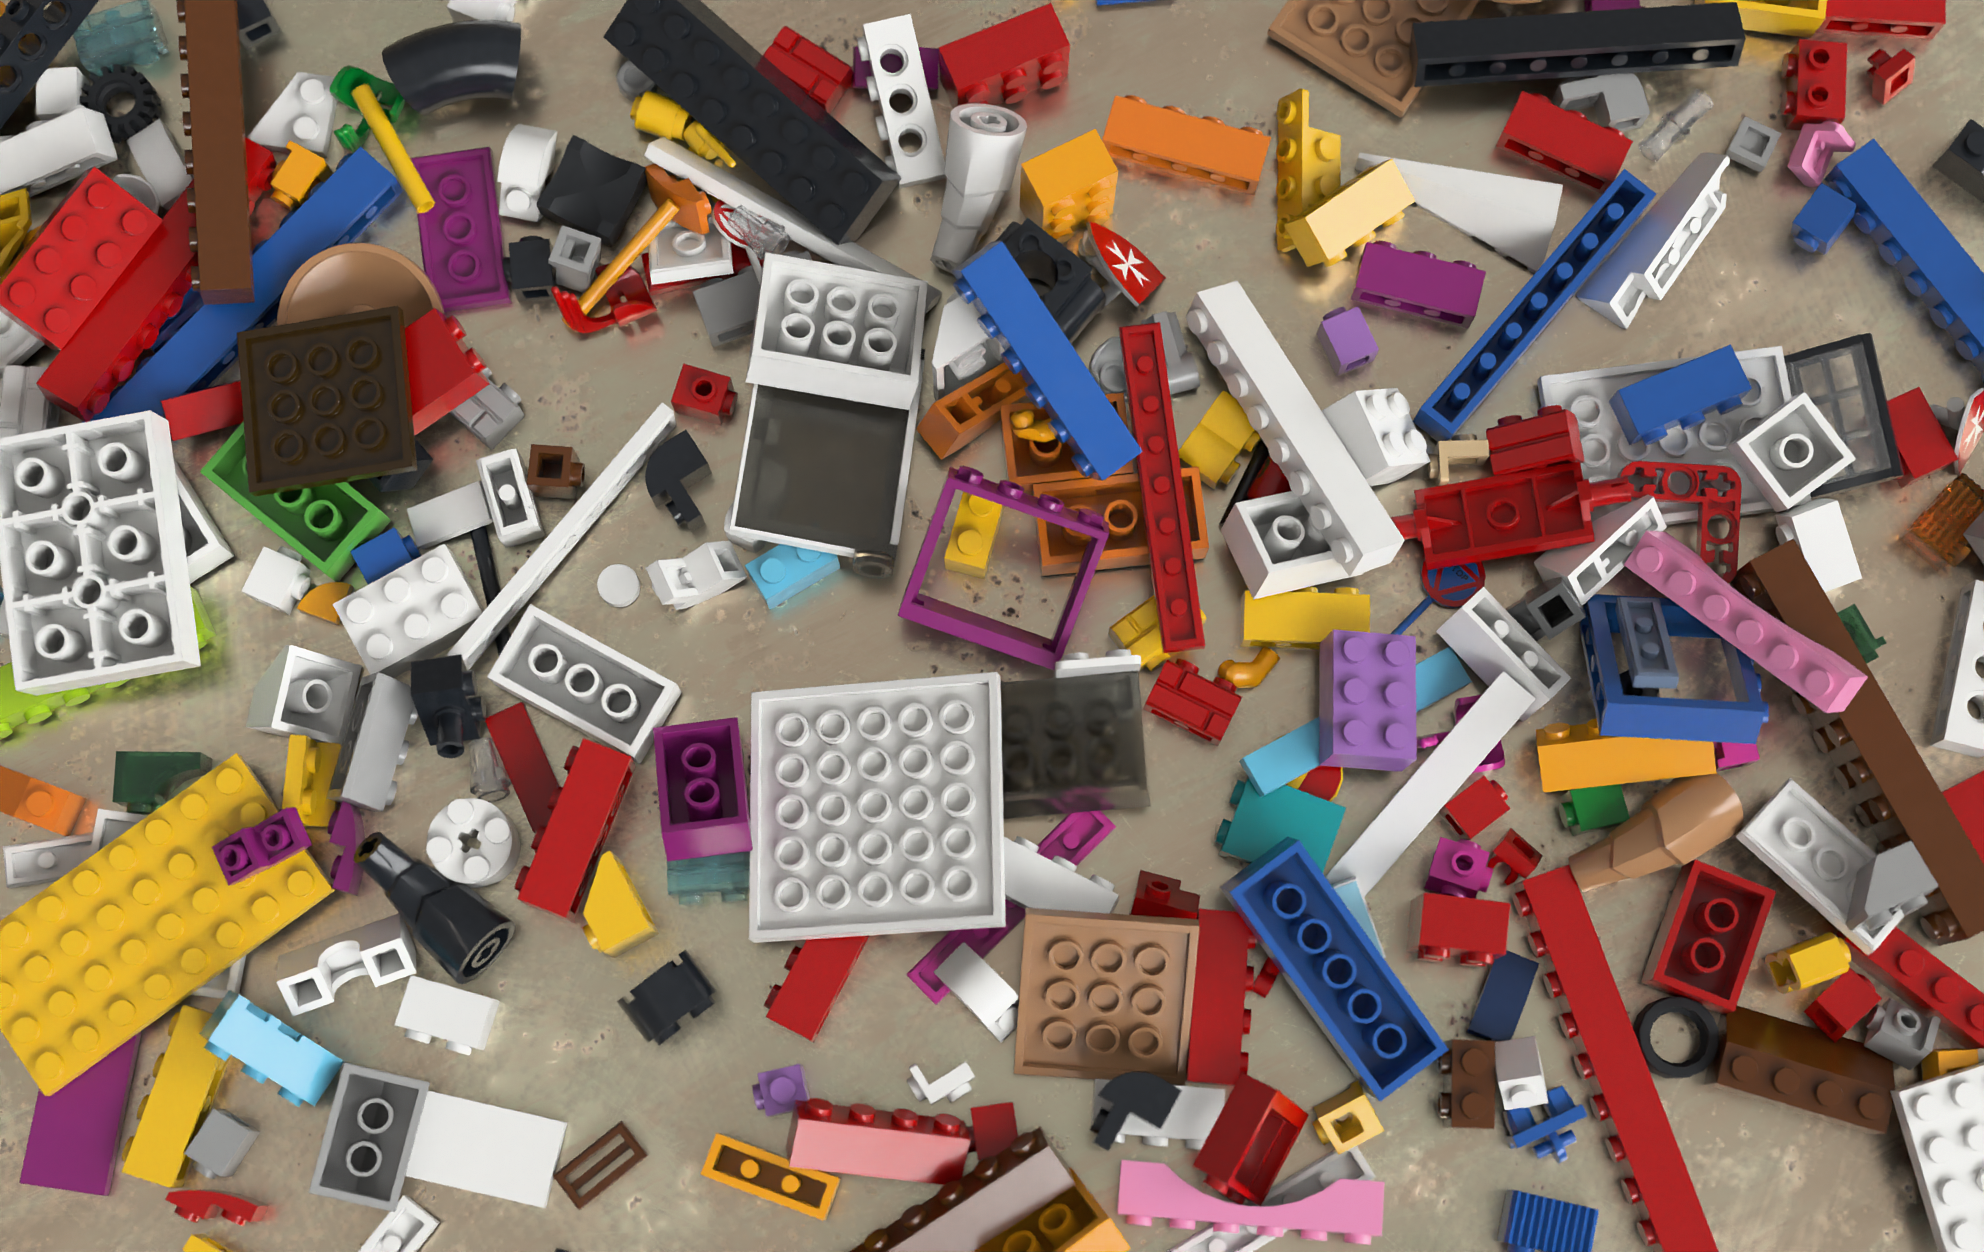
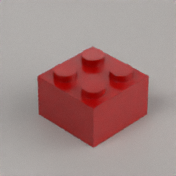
M1424 892L1411 900L1406 951L1418 952L1417 959L1423 961L1443 962V959H1450V956L1460 957L1459 964L1464 966L1485 967V964H1493V960L1506 955L1511 903Z

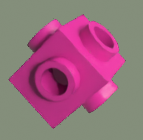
M1440 837L1424 888L1441 893L1442 895L1475 899L1478 891L1487 892L1493 868L1486 867L1490 852L1481 850L1480 845L1469 840L1459 839L1456 842Z

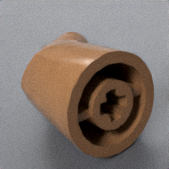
M1717 773L1674 778L1641 806L1640 812L1610 831L1608 837L1569 856L1568 860L1571 871L1580 889L1583 892H1587L1623 879H1635L1675 864L1684 866L1735 835L1742 828L1744 822L1743 807L1734 789Z

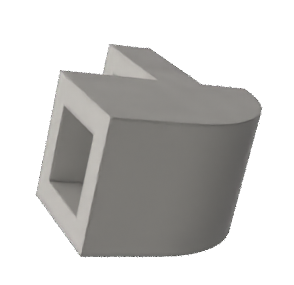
M1634 73L1586 76V79L1584 76L1571 77L1559 85L1552 98L1553 105L1564 110H1579L1594 106L1599 126L1613 127L1621 132L1641 128L1650 114L1643 87Z

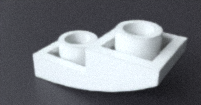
M159 118L126 141L147 182L154 187L161 205L168 210L193 180L194 175H187L185 158L179 153L169 128Z

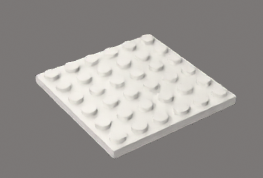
M997 672L751 692L750 827L753 851H750L749 940L758 943L1006 927L1001 680Z

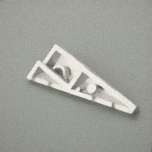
M1359 153L1355 167L1356 172L1361 173L1370 166L1393 159L1415 200L1414 202L1417 203V207L1469 237L1474 235L1495 247V252L1504 257L1508 255L1526 265L1527 270L1532 273H1536L1543 265L1556 223L1563 188L1562 184Z

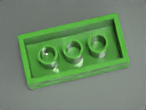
M244 421L200 471L335 582H339L355 563L351 551L377 537L391 521L380 509L346 482L262 496H254L249 493Z

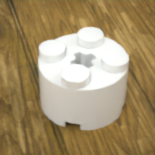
M461 798L445 806L433 819L428 830L426 852L435 868L442 875L456 883L465 884L469 888H480L497 883L511 873L520 855V841L512 819L502 810L485 800ZM470 837H477L482 842L478 850L475 848L470 849L466 845Z

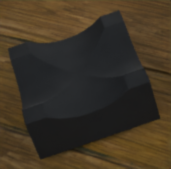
M572 135L555 175L540 195L536 205L542 216L566 227L601 238V243L613 248L647 184L645 167L613 156L586 140Z

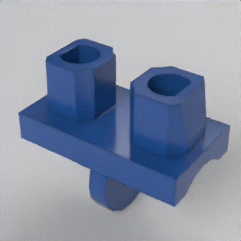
M1562 1085L1547 1091L1548 1103L1543 1105L1548 1117L1535 1122L1529 1107L1503 1111L1506 1126L1510 1133L1505 1136V1140L1510 1149L1514 1147L1518 1149L1543 1137L1545 1142L1532 1147L1536 1158L1540 1159L1551 1154L1557 1163H1562L1568 1159L1564 1147L1576 1142L1577 1139L1572 1130H1568L1560 1135L1556 1131L1588 1116L1583 1105L1574 1104L1572 1098Z

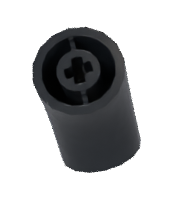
M471 20L428 28L406 36L385 47L382 51L383 63L396 89L405 101L422 115H428L449 104L469 99H511L519 63L521 24L499 20Z

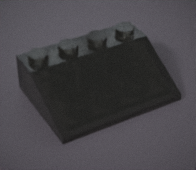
M1138 670L1001 683L1003 819L1151 806Z

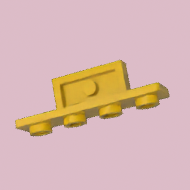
M1302 88L1279 99L1276 112L1278 120L1276 234L1277 249L1282 252H1288L1296 248L1284 224L1341 186V135L1309 127V91Z

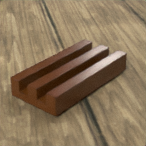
M620 1121L555 1173L553 1177L577 1209L581 1210L649 1156V1154L628 1130L626 1124ZM619 1135L625 1140L623 1143L570 1184L566 1177ZM630 1148L635 1153L582 1197L579 1196L576 1191Z

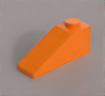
M1003 362L934 402L916 430L942 460L971 443L1000 420L1001 405L1019 404L1028 399L1024 390L1028 384L1020 372L1014 374Z
M0 766V812L64 836L71 835L86 798Z

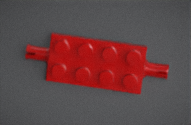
M1580 461L1414 490L1417 508L1413 509V513L1390 518L1404 540L1418 538V542H1423L1427 570L1595 542L1590 512H1594V507L1622 502L1628 503L1632 502L1627 475L1589 483V479L1583 478Z

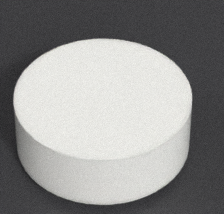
M614 564L601 572L597 588L600 596L607 604L614 607H625L637 599L640 593V581L634 570L623 564Z

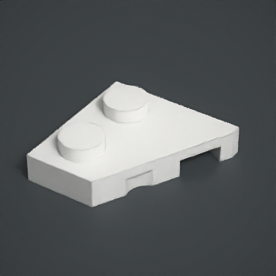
M298 72L248 138L269 151L289 153L285 146L291 140L319 157L327 158L338 101L329 92L335 77Z

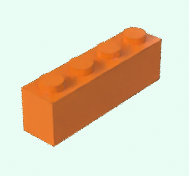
M1115 95L1102 142L1111 157L1255 196L1271 137L1264 136L1260 130L1252 127H1241L1238 129L1227 126L1222 120L1215 117L1204 116L1198 118L1190 116L1178 107L1164 106L1161 108L1149 105L1144 99L1137 96L1127 95L1120 97Z

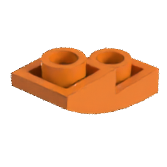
M655 163L645 166L649 192L654 204L659 208L669 198L680 208L671 220L684 228L702 235L710 232L707 215L711 214L712 211L705 192H698L689 178L677 181L674 174L668 176L664 168Z

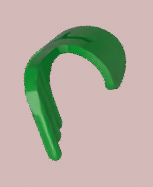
M351 65L344 66L338 72L329 88V92L335 99L363 116L352 96V92L358 86L367 84L371 87L376 98L379 93H382L378 102L392 107L391 109H382L390 123L397 122L406 101L393 83ZM363 116L356 131L351 125L344 124L343 127L334 131V135L345 150L354 153L364 144L370 132V127Z

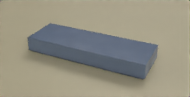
M1617 598L1615 612L1632 686L1636 688L1677 689L1679 675L1660 600L1658 598Z

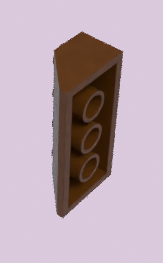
M1736 1005L1734 1012L1720 1015L1718 1023L1719 1047L1714 1060L1707 1068L1703 1085L1866 1134H1886L1893 1106V1098L1890 1091L1896 1090L1893 1061L1865 1047L1862 1042L1841 1037L1834 1043L1822 1030Z

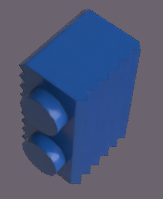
M1507 1189L1497 1241L1508 1243L1507 1252H1534V1250L1542 1252H1591L1599 1210Z

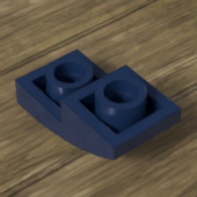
M1506 950L1505 956L1493 960L1467 1033L1487 1041L1501 1042L1511 1040L1525 1006L1539 963Z

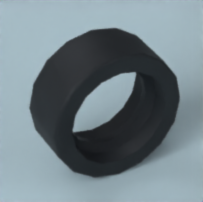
M1665 997L1647 1004L1637 1015L1633 1025V1030L1649 1071L1663 1078H1689L1703 1072L1714 1060L1719 1047V1029L1712 1014L1701 1003L1687 997ZM1669 1012H1679L1688 1016L1696 1024L1700 1033V1044L1697 1052L1691 1059L1682 1063H1671L1663 1060L1654 1051L1651 1044L1650 1032L1654 1022L1661 1015Z

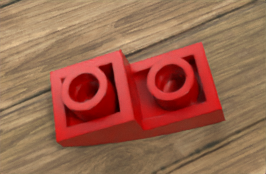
M218 1190L172 1191L165 1198L166 1201L177 1206L174 1213L195 1223H198L200 1218H216L220 1208H223L222 1217L244 1226L247 1221H262L269 1205L256 1199Z

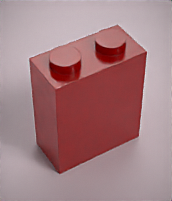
M433 308L405 328L414 436L490 384L482 372L487 368L485 362L473 347L468 349L462 340L467 335L462 325L453 315L447 318L436 308Z

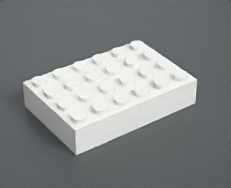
M149 410L0 438V567L15 690L38 696L201 666L169 421Z

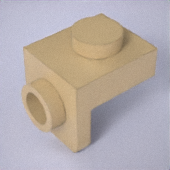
M1461 434L1453 436L1452 441H1438L1433 454H1428L1431 461L1427 463L1428 478H1435V486L1447 485L1449 482L1448 466L1484 465L1489 457L1488 439L1477 440V436L1474 434Z

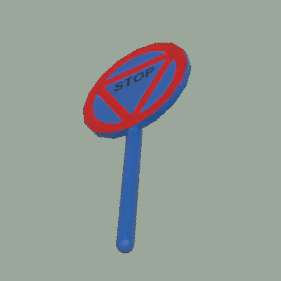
M1424 560L1420 578L1423 589L1428 596L1390 634L1401 635L1434 601L1445 607H1462L1485 585L1486 574L1483 563L1480 561L1427 570L1426 560Z

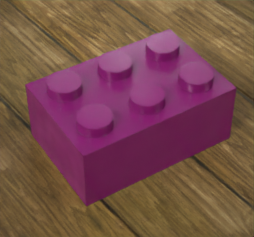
M738 718L654 727L661 834L667 861L753 851Z

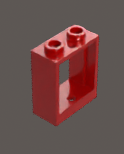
M1242 1072L1192 1166L1206 1175L1203 1183L1219 1191L1222 1196L1239 1205H1243L1247 1199L1261 1206L1309 1114L1277 1089Z

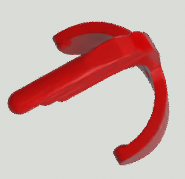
M609 264L599 266L595 269L597 277L604 271V269ZM629 266L605 293L611 306V312L604 316H586L574 293L560 292L558 287H551L552 295L563 318L571 329L580 333L595 332L614 323L622 327L658 311L641 275L632 266ZM621 296H625L627 302H622Z

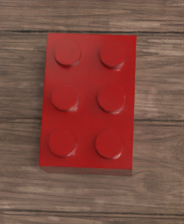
M1051 3L938 47L940 81L952 108L971 103L995 106L1003 102L1013 104L1025 98L1028 92L1041 87L1043 89H1051L1068 77L1070 43Z
M1696 859L1682 866L1641 983L1676 997L1690 998L1701 1003L1706 1009L1718 1014L1734 1012L1776 891Z

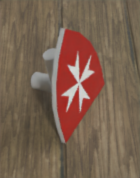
M1984 388L1978 389L1969 397L1966 409L1964 408V401L1959 397L1949 399L1947 408L1936 404L1930 406L1939 424L1958 430L1954 451L1958 457V460L1954 462V470L1957 475H1960L1984 433Z

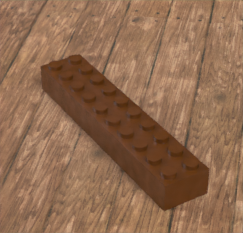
M1791 539L1752 559L1737 571L1734 579L1729 582L1730 586L1774 618L1812 641L1833 651L1868 676L1843 712L1825 713L1790 687L1793 692L1792 701L1797 711L1802 716H1807L1814 728L1813 737L1819 749L1823 753H1828L1836 766L1834 773L1837 781L1845 790L1851 792L1858 804L1856 805V812L1859 819L1866 827H1871L1879 841L1877 843L1879 853L1881 854L1912 841L1937 882L1938 887L1925 896L1928 903L1918 909L1922 915L1920 922L1925 933L1932 940H1936L1938 945L1941 946L1970 939L1983 932L1984 864L1795 540Z

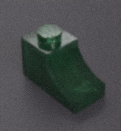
M116 751L112 802L127 807L126 813L149 815L153 812V807L159 808L168 802L172 792L182 783L209 773L212 770V758L201 752Z

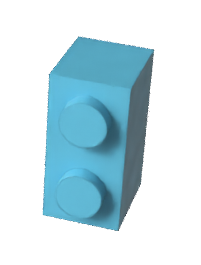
M817 522L808 527L812 529L821 530ZM779 544L747 563L745 567L769 610L840 569V564L836 554Z

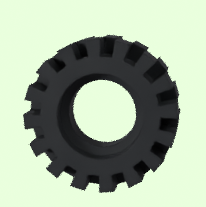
M113 64L114 72H111L105 66L100 68L103 74L100 78L95 73L89 76L93 85L89 86L84 83L82 91L87 96H80V104L87 109L104 114L112 141L121 144L122 138L126 141L154 122L153 118H160L161 112L157 107L161 106V101L156 95L158 93L140 71L138 73L133 67L128 65L125 71L121 64ZM121 92L133 94L135 104L127 114L120 117H113L108 114L107 104L114 95Z

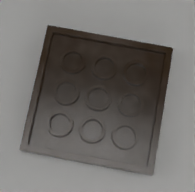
M399 306L237 332L249 493L254 496H262L417 471L404 314Z

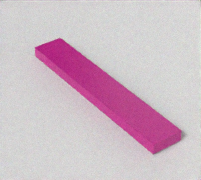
M1086 797L1037 845L1039 847L1037 854L1051 861L1054 855H1057L1078 866L1116 826ZM1005 899L1006 927L950 930L906 975L937 1005L950 990L935 975L934 971L963 942L984 959L1025 918V909Z

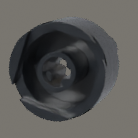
M686 949L678 954L683 961L677 966L673 960L669 961L633 988L630 993L635 999L629 1002L626 996L617 1001L647 1043L654 1039L658 1046L681 1029L677 1023L680 1018L689 1012L692 1018L695 1019L716 1002L711 996L717 991Z

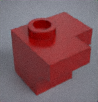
M1140 870L1129 915L1196 919L1200 895L1180 890L1181 880Z

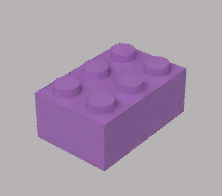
M1333 629L1320 643L1319 765L1402 772L1417 760L1416 636Z

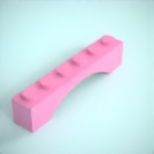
M1646 531L1624 564L1625 567L1825 713L1843 712L1868 677L1833 651L1793 630L1752 603L1719 577L1698 554L1667 532Z
M1121 1160L1117 1214L1125 1215L1126 1224L1152 1226V1218L1170 1219L1169 1228L1195 1230L1196 1222L1213 1223L1214 1232L1239 1233V1225L1257 1227L1256 1235L1283 1237V1229L1301 1230L1300 1239L1327 1241V1233L1345 1234L1344 1243L1371 1245V1236H1382L1384 1182L1340 1178L1323 1191L1301 1201L1279 1206L1250 1207L1224 1202L1200 1192L1179 1178L1166 1164Z

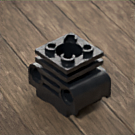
M1029 218L1022 225L1012 221L996 241L1004 243L1027 279H1040L1048 283L1052 288L1051 291L1039 297L1072 344L1095 315L1105 307L1106 295L1098 284L1090 278L1092 268Z

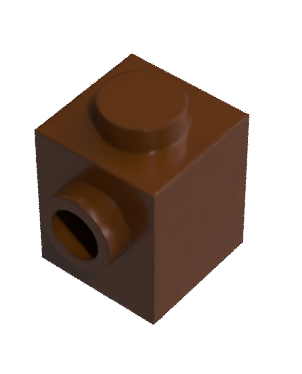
M531 444L527 486L533 495L537 497L576 499L577 487H583L585 464L580 463V459L573 447Z

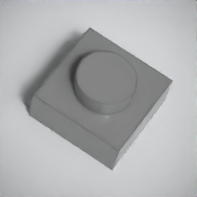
M1745 116L1740 122L1725 155L1761 173L1782 133Z

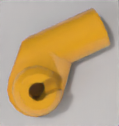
M1264 646L1252 662L1235 663L1233 660L1222 662L1218 668V676L1234 684L1237 688H1254L1261 684L1280 660V657L1272 649Z

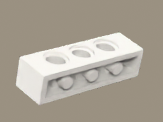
M911 14L863 24V36L857 37V44L862 62L867 60L870 62L873 76L866 77L868 92L871 101H879L882 116L875 117L880 141L888 139L891 152L890 156L884 157L885 163L902 177L898 183L899 189L945 179V161ZM887 54H895L901 58L903 67L898 72L888 73L880 65L881 58ZM897 93L906 94L912 101V107L907 112L898 113L890 107V98ZM905 133H914L920 138L921 147L913 153L905 152L899 146V138Z
M1974 580L1961 588L1930 746L1976 758L1984 756V679L1975 670L1976 661L1984 664V582ZM1968 701L1978 705L1980 709L1979 719H1975L1969 714L1967 710Z

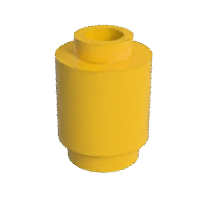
M648 90L644 93L643 97L636 96L630 112V119L635 120V129L661 138L665 137L671 141L675 138L684 140L683 134L692 121V116L672 98Z

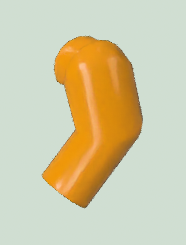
M1021 409L1013 413L1011 421L1014 427L1012 430L1019 438L1039 442H1048L1056 438L1048 426V423L1052 420L1051 418L1044 421L1034 420V414L1029 409Z

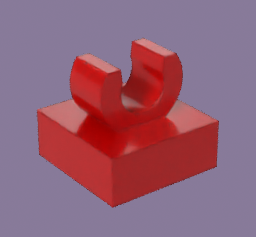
M1904 48L1892 58L1882 49H1878L1868 57L1867 61L1873 65L1866 71L1869 78L1873 80L1872 97L1884 105L1912 83L1916 57Z
M1510 828L1493 850L1495 854L1491 857L1487 867L1495 868L1500 862L1507 863L1511 868V872L1506 877L1504 883L1510 885L1517 880L1519 875L1526 879L1536 869L1543 855Z

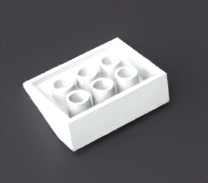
M765 252L746 382L909 410L919 379L928 281Z

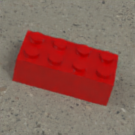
M95 166L87 169L1 276L0 311L52 350H62L158 228L163 219Z
M585 738L582 739L580 747L572 746L564 765V769L567 770L568 774L564 786L556 785L548 803L547 809L551 810L552 813L547 827L540 825L531 845V849L535 850L536 853L530 867L523 865L517 877L514 889L520 892L518 900L525 905L573 923L635 771L636 765L631 756Z

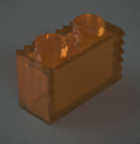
M1961 473L1947 484L1899 539L1937 572L1947 565L1955 568L1971 552V549L1966 546L1968 541L1963 533L1984 510V490L1980 485L1975 484L1974 480L1970 479L1967 474Z

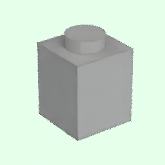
M213 1108L184 1154L195 1160L192 1167L208 1178L215 1179L217 1175L220 1177L233 1176L261 1131L226 1109Z

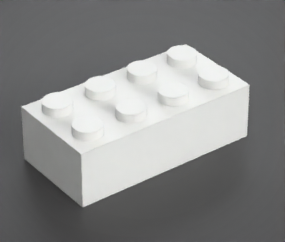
M531 604L487 676L501 689L605 746L631 756L633 761L641 764L654 741L653 728L663 726L682 693L678 685L673 681Z

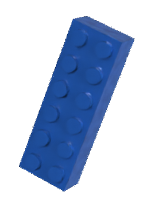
M1287 836L1220 886L1222 892L1369 1095L1381 1102L1449 1050L1299 840Z

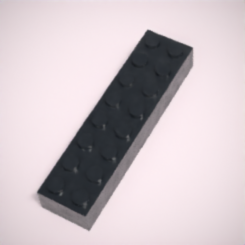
M627 0L603 36L837 245L858 240L902 179L901 176L700 0Z

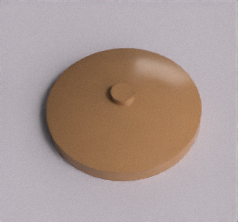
M348 243L323 250L298 268L283 291L278 308L277 326L399 306L403 310L406 328L433 308H436L442 314H444L440 296L432 281L411 259L385 246L369 243Z

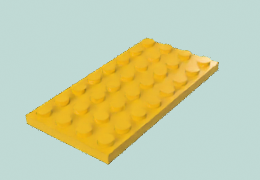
M235 753L0 921V1031L44 1096H52L336 890L332 888L331 882L307 849L257 875L228 886L212 846L242 828L256 826L280 811L240 754Z

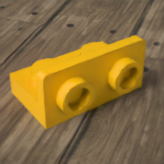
M290 735L281 810L296 807L304 826L328 827L334 810H337L338 802L326 799L342 745L339 743L316 742L307 735Z

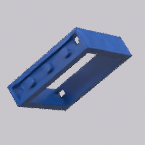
M1595 594L1583 605L1585 618L1580 620L1579 629L1600 735L1756 744L1761 724L1763 722L1768 723L1769 706L1766 701H1762L1760 694L1761 676L1754 671L1753 659L1671 599L1658 598L1669 636L1721 639L1736 702L1623 695L1611 633H1620L1615 612L1617 598L1657 597Z

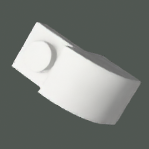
M517 124L509 133L503 147L497 182H501L499 215L534 222L540 221L542 215L536 203L545 190L546 178L554 170L557 131Z
M731 541L706 542L683 558L656 560L646 567L652 581L653 591L659 597L662 605L673 604L676 610L704 602L725 592L747 578Z
M963 942L934 973L972 1011L983 1025L1002 1042L1017 1027L1019 996L977 953Z

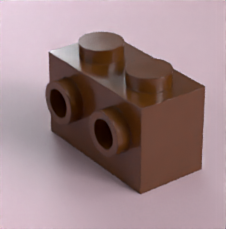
M1459 1039L1444 1041L1449 1050L1438 1058V1073L1443 1075V1092H1439L1437 1100L1438 1117L1443 1118V1128L1495 1129V1041Z

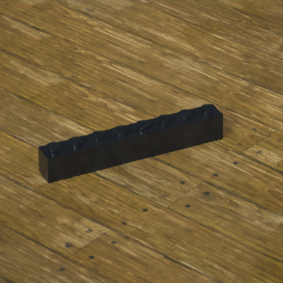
M1737 2L1418 22L1412 23L1409 54L1415 87L1734 67L1739 64L1746 38Z

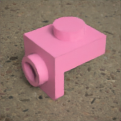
M1825 121L1822 124H1804L1795 148L1791 151L1788 167L1806 187H1819L1833 152H1853L1856 143L1847 134L1845 128L1838 123Z

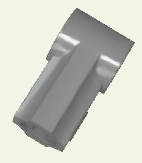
M1164 311L1142 320V324L1157 322L1161 324L1170 395L1200 387L1197 366L1192 353L1187 352L1176 312Z

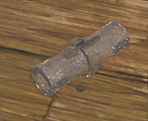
M1696 88L1673 111H1667L1661 118L1662 122L1639 142L1638 147L1643 155L1649 160L1652 159L1653 162H1657L1679 139L1684 140L1691 133L1690 128L1713 108L1714 104L1709 95L1704 91L1700 92V89Z

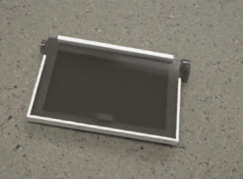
M921 349L918 385L909 410L753 383L728 534L852 557V569L859 575L870 578H887L892 576L900 539L925 362V349Z

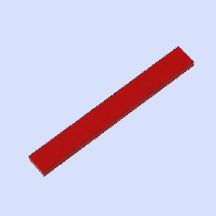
M1157 322L1119 327L1118 332L1132 435L1143 451L1136 456L1162 654L1204 649L1205 639L1161 324Z

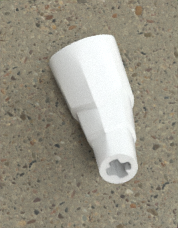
M971 103L959 105L953 108L950 113L944 167L947 181L941 210L942 222L930 258L933 264L945 271L951 272L973 255L982 235L986 234L1004 194L1011 190L1027 129L1026 121L1011 110L995 105Z

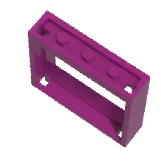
M960 466L958 470L949 467L901 600L898 616L1055 671V664L1062 659L1109 536V523L1103 521L1104 517L1093 510L1081 508L1077 512L1063 507L1064 502L1056 497L1040 494L1038 498L1023 493L1024 488L1014 482L1000 480L998 484L984 479L983 473L974 468ZM956 489L1090 536L1051 639L919 593Z

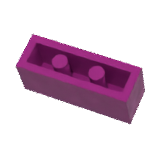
M1386 241L1366 242L1361 254L1350 300L1469 329L1476 316L1486 271L1476 269L1474 264L1467 261L1457 260L1451 263L1439 260L1436 255L1427 251H1414L1411 253L1399 250L1396 245Z

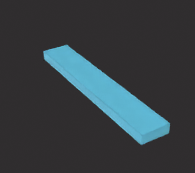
M1450 646L1416 664V713L1472 682ZM1319 717L1243 757L1239 761L1260 798L1320 766Z

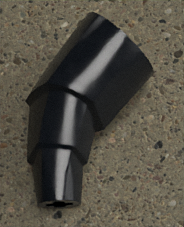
M375 832L369 835L356 849L353 856L354 862L383 889L385 897L412 928V936L458 984L468 983L483 973L501 955L510 942L515 931V923L467 885L456 883L422 860L411 857L383 833Z

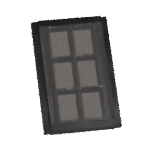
M1859 334L1785 355L1784 360L1791 397L1805 392L1856 458L1810 493L1811 500L1903 477L1904 472L1872 334Z

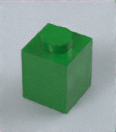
M1621 784L1574 789L1561 796L1563 803L1559 804L1560 817L1564 827H1570L1572 837L1619 826L1630 819Z

